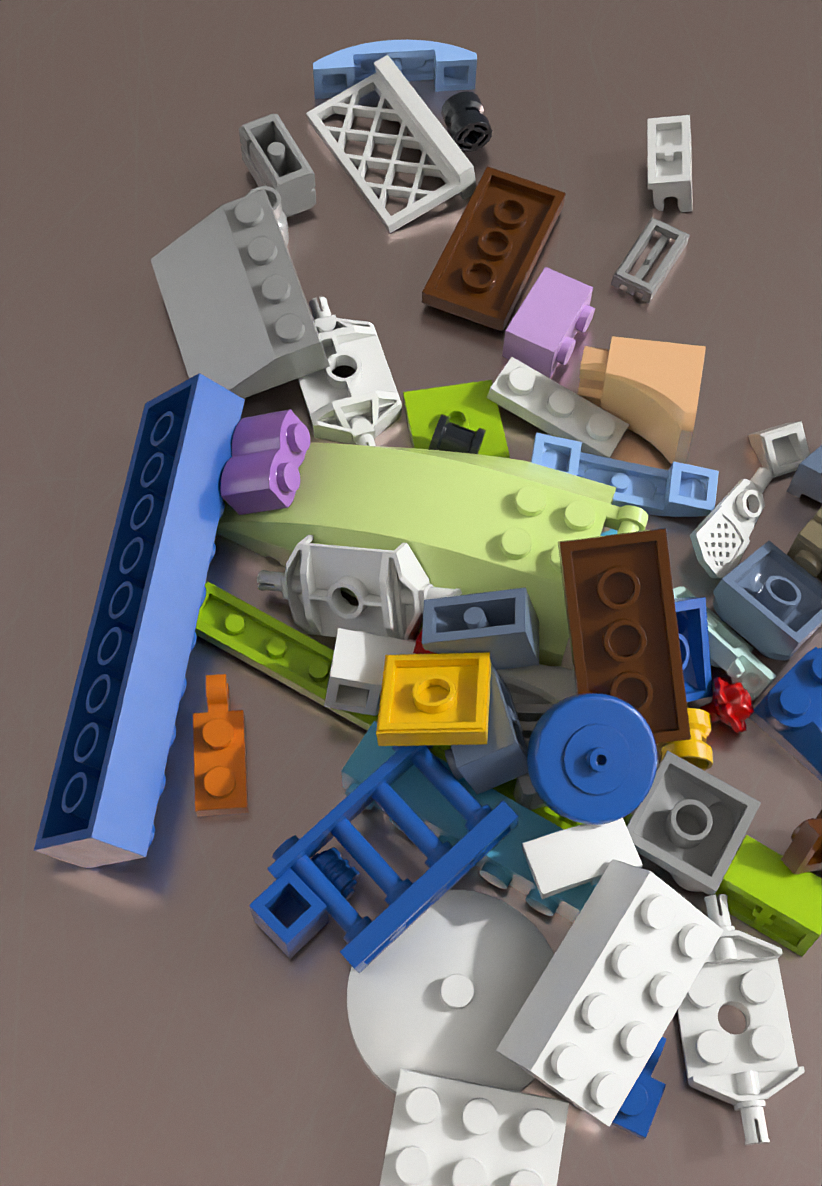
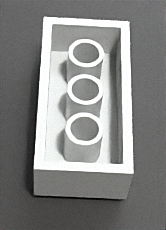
M612 859L496 1051L572 1105L610 1127L724 930L653 872Z

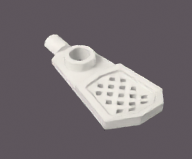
M759 467L751 480L741 479L690 534L697 560L711 578L722 579L738 566L750 542L749 536L765 507L762 493L773 478L772 473L768 469ZM746 499L749 502V510L746 506Z

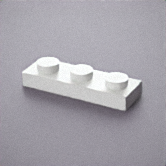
M513 357L510 358L487 395V398L552 436L582 442L581 452L610 458L629 427L628 423Z

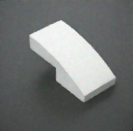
M623 818L601 825L582 824L522 843L523 853L541 899L588 882L592 886L598 884L612 859L640 868L643 865Z

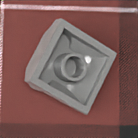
M667 751L656 771L649 793L636 808L627 825V829L637 852L670 872L679 886L689 891H703L708 895H714L761 802Z

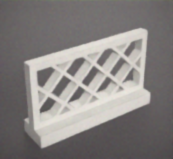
M386 55L374 62L376 73L308 111L306 114L310 124L389 233H392L456 194H459L463 200L473 194L477 185L472 163L395 63ZM374 90L380 96L378 107L358 105L360 98ZM332 114L346 115L342 128L325 126L322 120ZM354 117L374 118L370 132L351 129ZM382 120L400 122L399 134L378 133ZM347 140L367 142L363 156L346 154L344 149ZM374 145L395 146L391 160L371 157ZM403 147L420 149L422 152L420 163L399 161ZM367 168L388 170L384 184L366 182L364 178ZM395 172L416 174L413 187L392 186ZM424 175L440 177L446 183L435 191L420 189ZM388 196L409 199L407 207L392 216L385 208Z

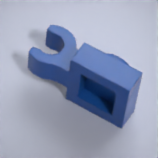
M661 1037L611 1125L641 1139L647 1137L666 1084L651 1077L666 1042L664 1037Z

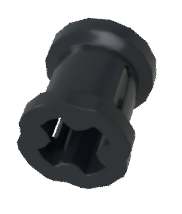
M442 414L428 450L478 454L486 430L479 428L477 431L449 422V416Z

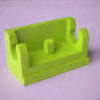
M746 835L714 895H716V898L719 894L727 895L729 914L802 957L822 933V878L812 872L793 874L781 860L783 857L781 854Z

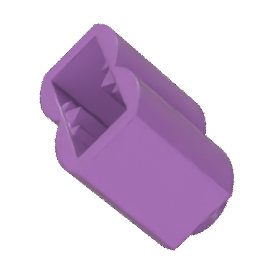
M291 409L241 419L236 426L232 440V457L226 463L222 473L221 497L239 515L288 508L294 500L295 493L300 486L298 467L304 461L306 451L310 447V434L306 425L300 421Z

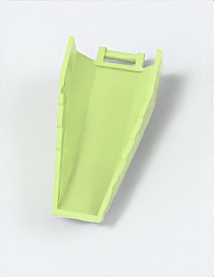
M310 443L304 461L298 467L300 486L295 493L292 504L288 508L239 515L223 499L225 509L218 522L216 533L264 557L270 556L278 560L280 565L286 567V563L296 545L308 535H313L314 540L310 542L313 544L393 551L402 543H407L429 578L430 584L434 587L458 588L462 591L461 595L526 587L539 620V664L561 666L569 639L558 541L601 536L603 527L618 530L617 534L643 531L647 525L648 514L637 506L625 505L619 507L612 505L616 487L524 460L428 449ZM341 587L340 591L342 590L356 597L350 589ZM422 622L421 627H420V629H419V631H418L419 633H420L421 630H422L423 622Z

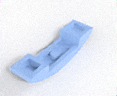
M386 40L348 47L329 54L313 63L315 99L333 98L376 73L374 62L386 55L391 58L408 81L434 80L435 92L475 89L477 54L461 47L434 41Z
M536 432L531 463L616 487L612 505L619 507L625 505L637 506L646 511L648 515L670 517L708 516L715 508L719 473L717 470L674 461L669 470L583 453L581 452L582 442Z

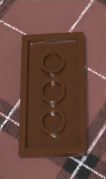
M487 166L422 291V303L503 332L564 206L566 193Z
M666 528L558 541L576 695L583 693L606 694L629 703L648 723L656 744L691 739Z

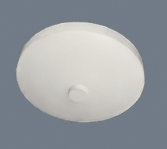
M448 890L362 972L358 973L351 967L347 987L348 1019L352 1037L364 1063L372 1074L395 1095L401 1069L521 1092L535 1078L497 1052L496 1049L554 956L551 947L537 927L525 915L502 900L475 891Z

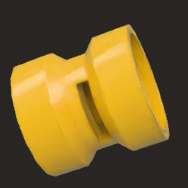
M687 708L691 739L667 742L661 749V762L666 752L669 751L705 771L713 765L712 748L706 743L707 736L712 731L711 716L704 710Z

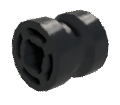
M464 91L451 96L445 101L441 114L446 126L450 128L451 138L462 152L476 151L485 146L491 139L493 130L488 118L483 115L484 108L478 95L473 92Z

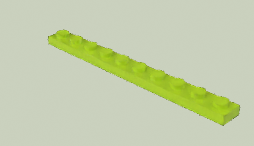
M207 581L205 583L206 597L200 607L196 623V635L324 706L334 650ZM328 708L367 731L374 721H378V714L373 716ZM435 745L430 751L436 757L447 762L445 750L450 749L451 745ZM517 778L492 789L515 801L513 792ZM548 806L531 810L564 830L583 824L556 814ZM631 813L623 817L626 827L633 816Z

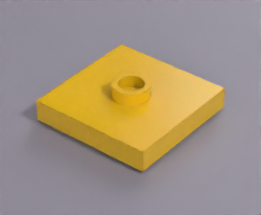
M490 652L385 655L376 729L378 746L487 744L491 679Z

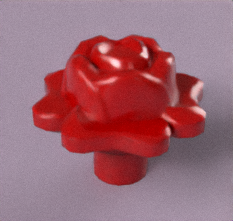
M724 677L714 678L715 691L712 695V702L701 706L700 709L710 714L711 724L721 720L723 723L731 726L736 733L747 731L745 720L754 713L750 694L743 688L740 682L729 685Z

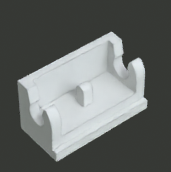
M690 115L647 119L648 190H653L654 206L657 210L663 211L664 199L672 196L678 198V207L681 212H693Z

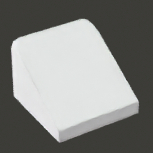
M802 421L781 424L748 435L750 444L762 467L768 469L772 473L773 478L796 471L799 464L810 455Z

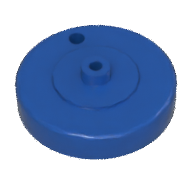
M577 694L554 704L537 722L528 744V773L540 799L556 814L583 824H607L633 812L649 793L657 770L656 742L646 720L629 703L606 694Z

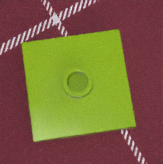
M492 380L403 392V404L412 448L429 449L441 415L444 414L449 416V422L477 431L479 428L486 430L478 453L479 455L510 458L498 404L487 398L489 390L493 385Z

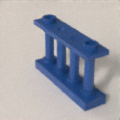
M435 745L393 746L392 749L395 753L303 837L299 839L297 835H294L283 842L272 855L275 862L267 868L278 879L290 867L326 904V911L346 933L343 939L348 944L340 953L358 973L362 972L518 826V815L504 800L494 809L488 804L482 806L430 751ZM413 765L418 768L467 821L464 827L469 832L454 846L449 841L442 843L392 789L391 785ZM373 801L383 809L427 857L425 864L429 869L414 883L409 878L402 880L351 824V821ZM333 837L338 840L387 895L384 901L388 904V907L373 921L368 916L362 918L310 859Z

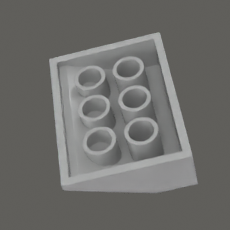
M265 189L221 205L150 259L189 379L201 373L244 399L330 366Z

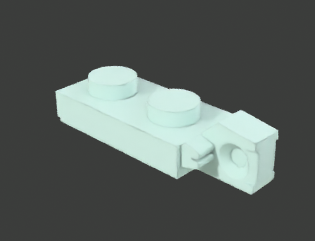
M684 586L673 589L674 598L696 597ZM706 606L710 664L727 671V675L732 678V684L742 683L743 688L750 694L752 701L757 699L766 691L777 676L751 653L754 649Z

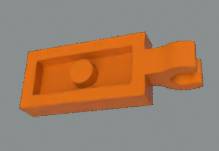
M226 674L206 675L208 712L193 713L195 812L197 817L249 813L244 711H230L229 684L227 683Z

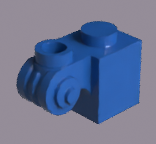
M332 847L327 851L315 854L311 858V861L346 900L353 895L361 873L354 866L351 867L347 859L342 858V854L337 848ZM290 867L249 905L254 922L289 959L329 922L326 904Z

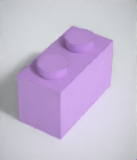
M545 267L505 330L502 357L509 360L513 357L550 378L558 363L565 365L568 362L575 347L576 340L573 338L579 330L584 333L593 318L595 308L590 306L593 287Z

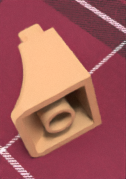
M612 336L610 350L584 346L577 395L628 423L629 427L627 429L651 443L663 454L670 464L673 461L686 464L695 425L706 346Z

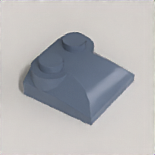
M767 541L724 576L713 591V607L719 618L768 658L775 660L790 659L801 644L822 625V583L794 562L793 559L771 541Z

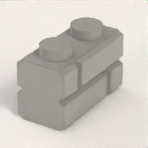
M273 113L243 124L239 128L242 160L259 187H272L279 192L282 212L286 215V218L312 208L316 204V191L314 189L315 173L278 114Z

